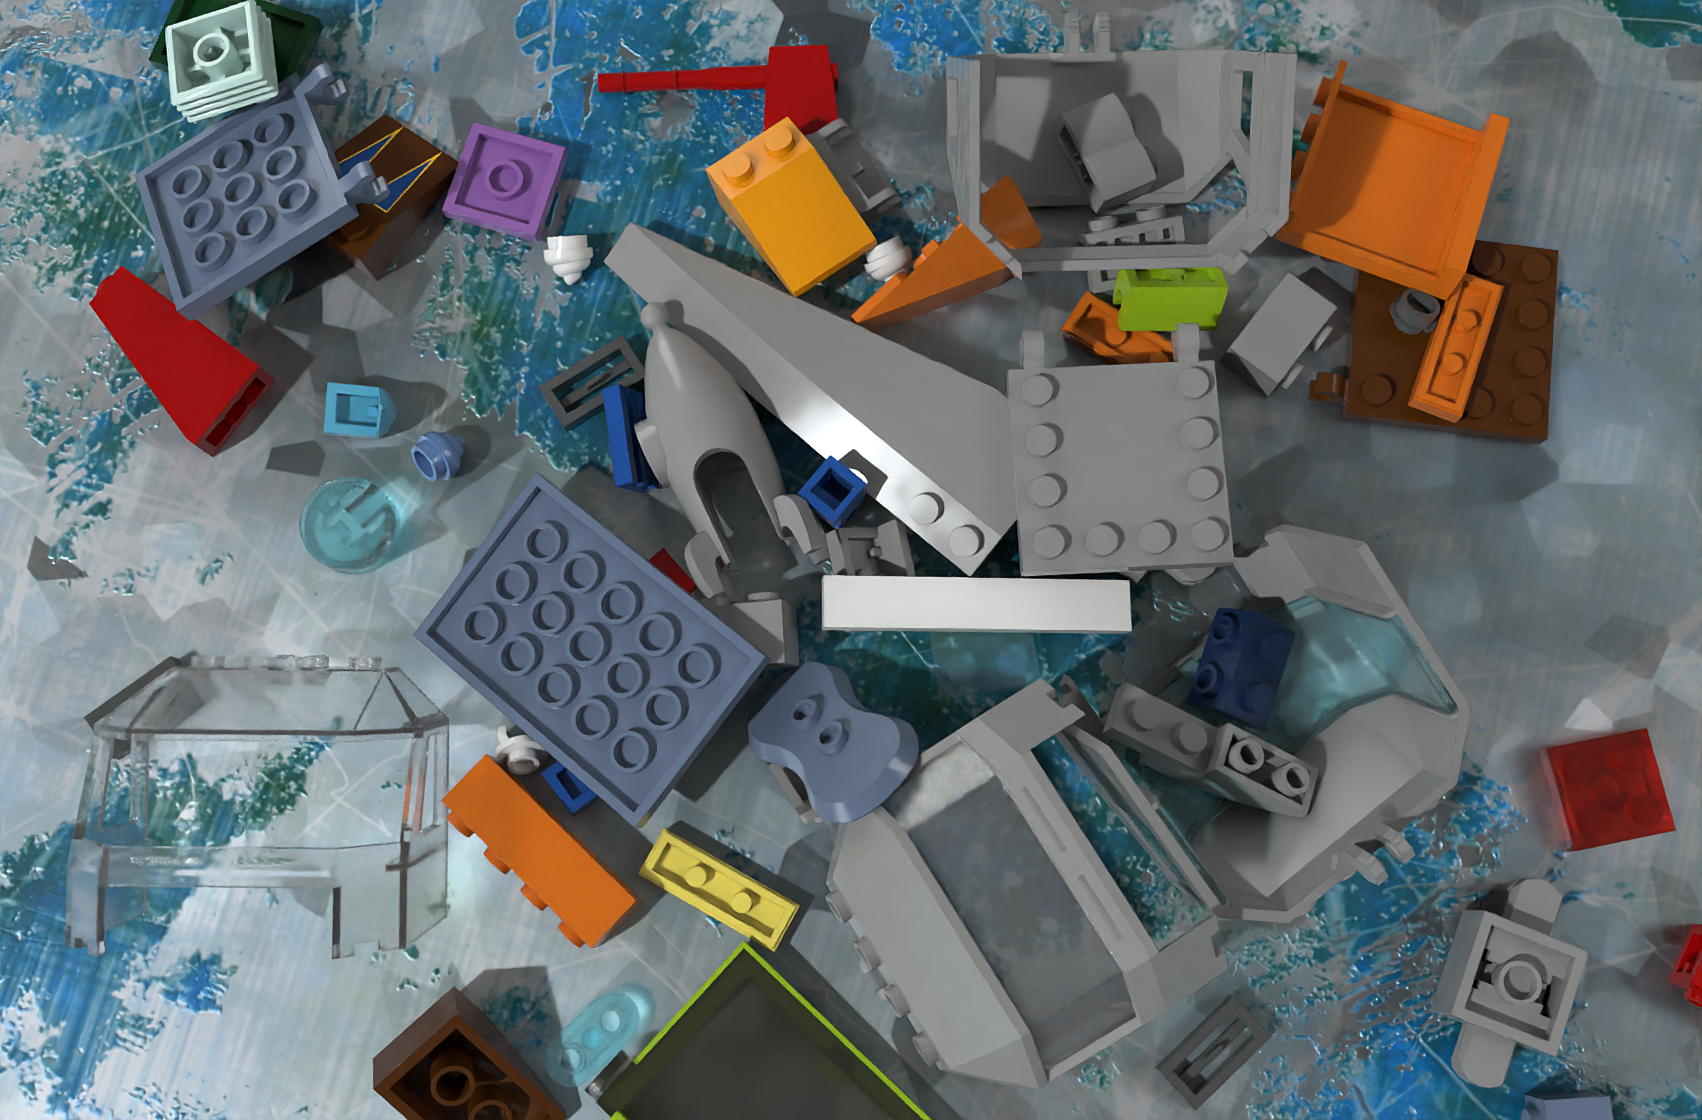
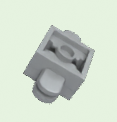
M1522 878L1511 881L1507 886L1498 915L1485 910H1463L1430 1010L1462 1023L1451 1057V1066L1458 1077L1467 1083L1486 1088L1502 1085L1506 1080L1517 1045L1530 1051L1557 1056L1589 951L1552 937L1562 905V895L1553 884L1546 880Z

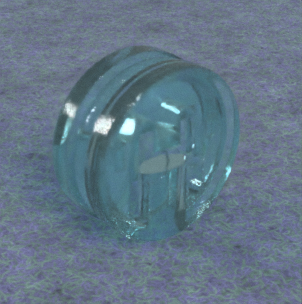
M341 477L322 484L308 497L300 514L299 530L306 550L314 559L335 572L354 576L378 570L393 557L401 542L403 524L401 514L394 501L376 485L361 478Z

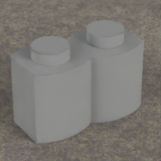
M1113 92L1060 115L1054 128L1058 141L1067 160L1076 171L1082 191L1096 214L1149 192L1157 180L1158 165L1152 150L1148 146L1143 147L1135 136L1136 119L1128 104H1122Z

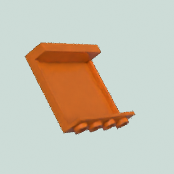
M1341 60L1333 78L1330 79L1323 76L1315 94L1312 105L1320 107L1318 115L1310 113L1299 141L1306 143L1307 147L1305 152L1297 150L1291 163V180L1294 181L1292 190H1290L1288 221L1277 231L1274 239L1447 301L1466 273L1510 118L1491 112L1481 130H1474L1342 84L1341 81L1348 62Z

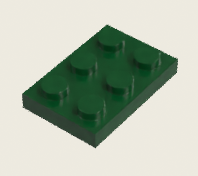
M175 0L149 57V61L156 69L169 73L165 37L167 26L248 0ZM255 0L256 6H260L261 12H265L266 18L271 20L278 83L295 72L302 79L324 26L318 17L264 0Z

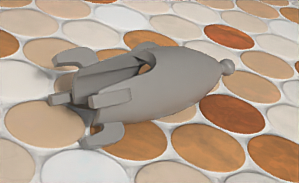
M651 302L645 305L640 313V320L645 328L653 332L646 352L644 371L645 411L647 418L634 424V429L642 451L657 480L663 488L671 486L685 516L697 533L687 544L684 557L686 565L699 589L708 600L716 597L730 598V604L738 601L728 573L741 570L713 505L711 496L717 480L727 472L736 469L749 471L780 540H785L788 548H791L798 542L803 554H809L814 566L826 562L830 555L820 519L805 499L796 494L786 493L782 475L767 435L753 405L735 377L707 349L688 335L667 325L669 311L665 305L659 302Z

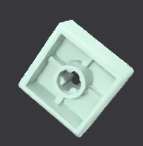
M248 0L166 27L165 37L171 104L176 106L178 111H182V116L187 117L188 122L192 123L208 117L215 118L227 111L253 103H263L278 95L271 20L266 18L265 12H261L260 6H256L255 0Z

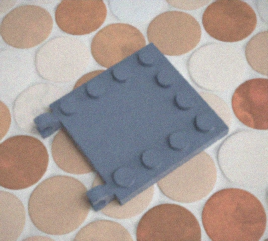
M328 63L314 68L303 80L295 72L278 83L279 93L277 96L263 103H253L240 107L135 174L176 310L189 321L215 307L239 290L358 217L359 213L355 206L356 204L379 203L390 195L391 191L386 179L383 176L376 177L373 167L368 160L358 163L348 174L343 176L316 106L321 104L328 106L338 105L344 102L350 96V93L343 79L326 86L336 79Z

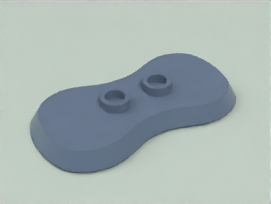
M803 662L799 663V667H792L784 672L760 695L748 716L749 744L753 753L763 761L782 765L796 772L804 782L810 804L815 813L822 819L832 823L856 821L879 807L903 783L918 757L919 742L914 728L908 722L898 717L878 714L865 708L857 700L847 674L841 668L826 663Z

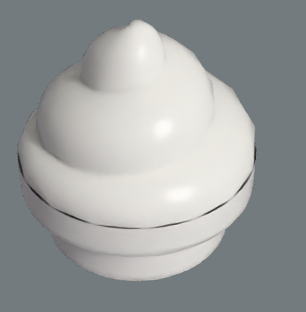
M587 235L547 237L548 249L543 250L545 262L553 266L554 272L558 276L563 277L566 284L573 285L580 279L582 270H585L590 265V258L593 257V247H588Z
M899 235L879 243L864 253L867 259L864 267L866 272L871 274L875 280L885 281L886 283L901 271L908 274V264L912 259L911 249L909 245L903 246Z

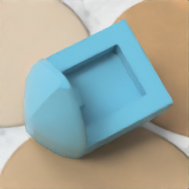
M327 382L323 434L380 439L391 429L398 412L392 397L384 388Z

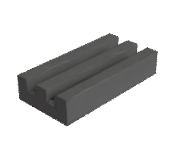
M621 335L538 388L565 430L569 432L605 409L603 392L567 414L566 411L631 370L634 373L615 385H623L625 389L632 388L636 390L645 384V368L624 336ZM621 354L626 358L601 375L589 380L585 385L564 398L558 400L555 396Z
M1229 995L1155 1069L1181 1095L1184 1101L1196 1111L1272 1036L1234 995ZM1234 1012L1238 1018L1177 1075L1173 1070ZM1248 1027L1253 1034L1192 1092L1187 1085Z

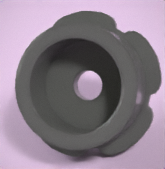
M1410 288L1405 290L1401 296H1398L1395 302L1391 303L1389 310L1394 324L1399 330L1415 335L1422 330L1429 333L1436 328L1438 323L1436 317L1440 313V304L1434 296Z

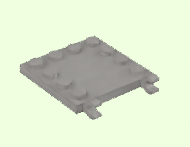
M1181 323L1176 325L1177 333L1171 334L1174 362L1044 368L1045 344L1043 330L1022 331V340H1019L1021 369H1009L1006 375L1021 576L1229 567L1235 562L1214 360L1199 361L1200 332L1198 323Z

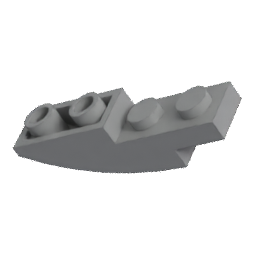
M1128 682L1117 688L1102 734L1142 753L1139 763L1198 789L1245 805L1298 818L1307 816L1319 772L1318 768L1230 723L1216 728Z

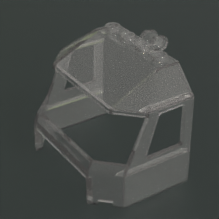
M282 654L277 656H244V665H225L224 655L191 656V665L171 667L94 724V737L67 861L65 945L72 948L87 947L88 942V954L95 957L105 954V932L147 914V887L333 889L332 960L355 956V944L378 941V950L384 952L409 947L447 917L448 819L446 817L448 816V807L441 800L449 792V718L399 667H382V657H349V666H329V656L309 655L295 658V655ZM431 735H434L433 822L430 826L421 830L429 738ZM115 738L131 740L130 817L127 822L102 829ZM412 739L399 842L340 848L153 846L155 845V839H148L149 740L364 742Z

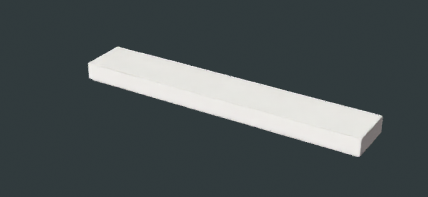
M824 575L822 577V630L1127 634L1132 631L1130 580Z

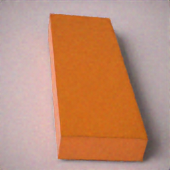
M1465 273L1447 301L1442 299L1440 313L1436 317L1438 323L1431 332L1407 404L1408 406L1456 423L1462 417L1504 286Z
M1089 291L1085 292L1059 333L1061 337L1107 365L1174 362L1171 341L1154 331H1120L1117 323L1119 310Z

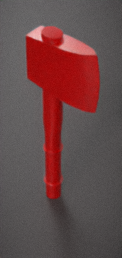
M827 44L770 47L768 65L720 66L699 70H677L675 68L673 71L625 72L623 70L621 73H598L599 93L623 92L625 95L626 92L676 90L678 93L679 90L695 89L715 91L766 89L763 132L788 117L800 132L807 136L814 134L838 119L834 86H838V63L830 62Z

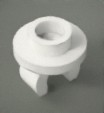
M506 725L499 727L497 736L501 744L497 747L495 755L496 761L502 769L519 775L528 774L535 771L547 760L549 753L525 733L524 735L511 737Z

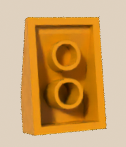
M788 117L705 169L720 206L794 297L802 295L878 245L876 238L818 152Z

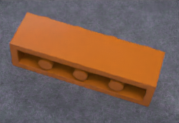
M485 754L441 800L451 810L446 817L449 822L467 838H470L475 833L488 846L483 854L489 862L505 875L512 870L525 883L520 889L522 894L541 911H544L549 906L563 920L557 926L558 929L578 948H581L585 943L590 948L599 947L643 901L512 772L502 769L498 765L496 757Z

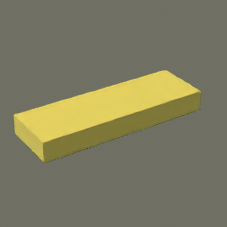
M666 828L661 832L638 875L772 952L776 951L801 906Z

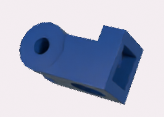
M830 454L797 495L805 499L810 508L834 529L844 528L863 505L867 497V483Z

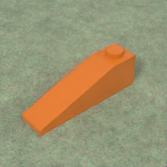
M1006 175L981 195V220L1011 249L1040 248L1043 237L1015 182L1009 175ZM958 215L956 218L960 224L945 242H936V240L932 239L921 250L922 254L914 262V271L909 275L904 271L895 274L851 315V321L875 333L1001 286L1013 275L1016 279L1019 278L960 221ZM1022 272V277H1024L1029 272Z

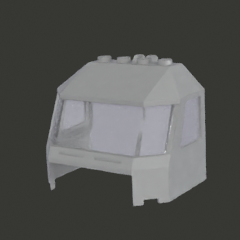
M1042 678L918 755L912 770L903 783L875 810L856 821L839 823L826 880L831 893L825 896L837 919L842 924L849 920L860 938L854 942V945L862 959L858 962V965L863 973L874 971L878 968L885 979V982L875 991L880 1001L884 1002L887 1000L899 1018L907 1015L918 1033L912 1038V1041L928 1066L936 1063L942 1071L1005 1086L1040 1089L1050 1081L1152 1021L1229 968L1225 951L1218 945L1213 947L1211 939L1212 935L1220 931L1216 914L1208 916L1160 950L1153 942L1031 752V749L1086 715L1073 703L1064 709L1053 701V699L1057 698L1055 689Z

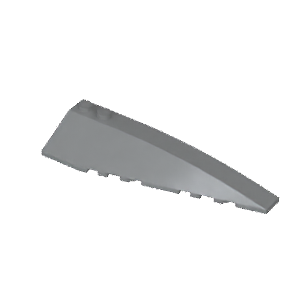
M634 222L628 224L603 261L647 303L659 302L665 305L669 311L668 322L673 327L707 349L735 377L744 390L824 458L827 459L831 454L867 483V493L969 577L986 565L1017 526L1007 395L993 385L982 380H976L940 361L932 360L905 345L875 334L861 325L804 299L787 294L774 288L771 284L730 268L727 264L713 258H708L683 244Z

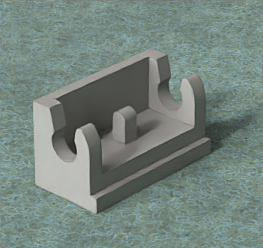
M843 118L836 119L814 134L805 136L818 152L868 227L902 205V200L893 186L888 185L853 137L852 131Z

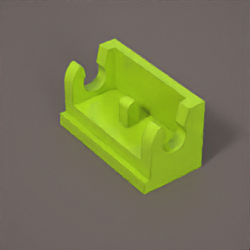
M1218 267L1119 270L1113 292V304L1121 305L1117 321L1120 331H1176V325L1181 323H1198L1199 331H1216L1229 289L1222 270Z

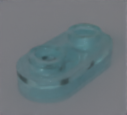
M607 993L592 1001L548 1045L544 1062L549 1076L556 1083L566 1087L581 1085L592 1078L636 1034L640 1023V1015L633 1000L621 993ZM606 1011H613L619 1016L620 1024L617 1030L608 1031L603 1027L602 1016ZM573 1049L579 1054L580 1063L576 1069H569L563 1064L562 1056L565 1050Z

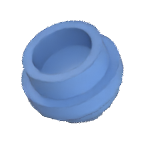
M427 432L420 436L418 444L411 448L413 461L421 474L432 482L439 478L447 480L460 469V459L464 454L462 446L465 444V440L460 436H452L448 433Z

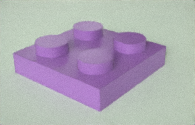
M473 122L442 211L447 218L538 243L569 156L567 150L559 145Z

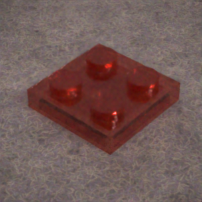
M1647 728L1539 750L1566 852H1575L1676 831Z

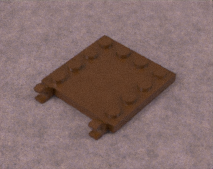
M1475 240L1466 273L1504 286L1463 415L1456 423L1407 405L1431 332L1426 333L1423 330L1415 335L1407 334L1399 330L1394 324L1389 310L1390 305L1405 290L1410 288L1354 268L1345 378L1334 373L1318 372L1316 380H1310L1308 400L1319 403L1343 404L1342 419L1541 444L1547 440L1559 250ZM1323 256L1320 257V260L1324 262L1340 263ZM1435 297L1441 305L1442 299Z

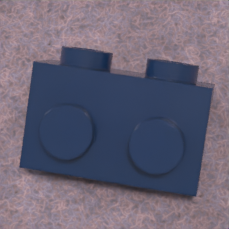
M1219 608L1210 627L1187 703L1195 708L1216 711L1249 728L1265 731L1296 633L1256 611Z

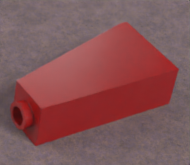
M122 265L113 275L106 277L100 283L95 297L89 302L91 308L186 439L212 457L216 455L276 381L258 364L196 319L189 321L177 312L173 302Z

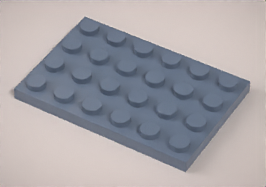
M537 472L413 634L416 639L635 828H643L771 660L759 648L546 477Z

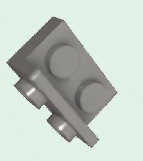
M1164 205L1136 210V219L1118 222L1117 215L1093 218L1088 220L1089 228L1076 231L1077 241L1083 243V247L1186 244L1182 215L1166 212ZM1087 270L1090 292L1095 294L1114 290L1119 270Z

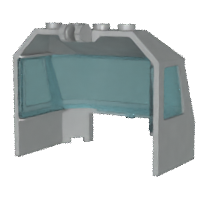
M1283 524L1266 531L1264 535L1266 542L1249 549H1246L1242 542L1233 544L1235 561L1233 566L1254 596L1239 609L1256 611L1296 633L1265 731L1249 728L1216 711L1195 708L1187 703L1209 633L1141 686L1140 689L1216 728L1230 723L1318 768L1319 772L1307 816L1298 818L1245 805L1198 789L1139 763L1142 753L1102 734L1109 713L1099 719L1071 677L1064 674L1058 686L1064 695L1060 703L1055 701L1063 709L1073 703L1086 714L1055 734L1080 771L1160 868L1169 882L1211 914H1216L1217 918L1290 923L1296 917L1308 913L1322 895L1338 882L1353 876L1357 870L1366 880L1379 886L1389 876L1383 864L1372 854L1383 847L1394 859L1400 860L1404 864L1416 855L1412 849L1413 847L1400 834V831L1420 814L1435 808L1440 803L1442 796L1457 785L1470 718V705L1367 543Z

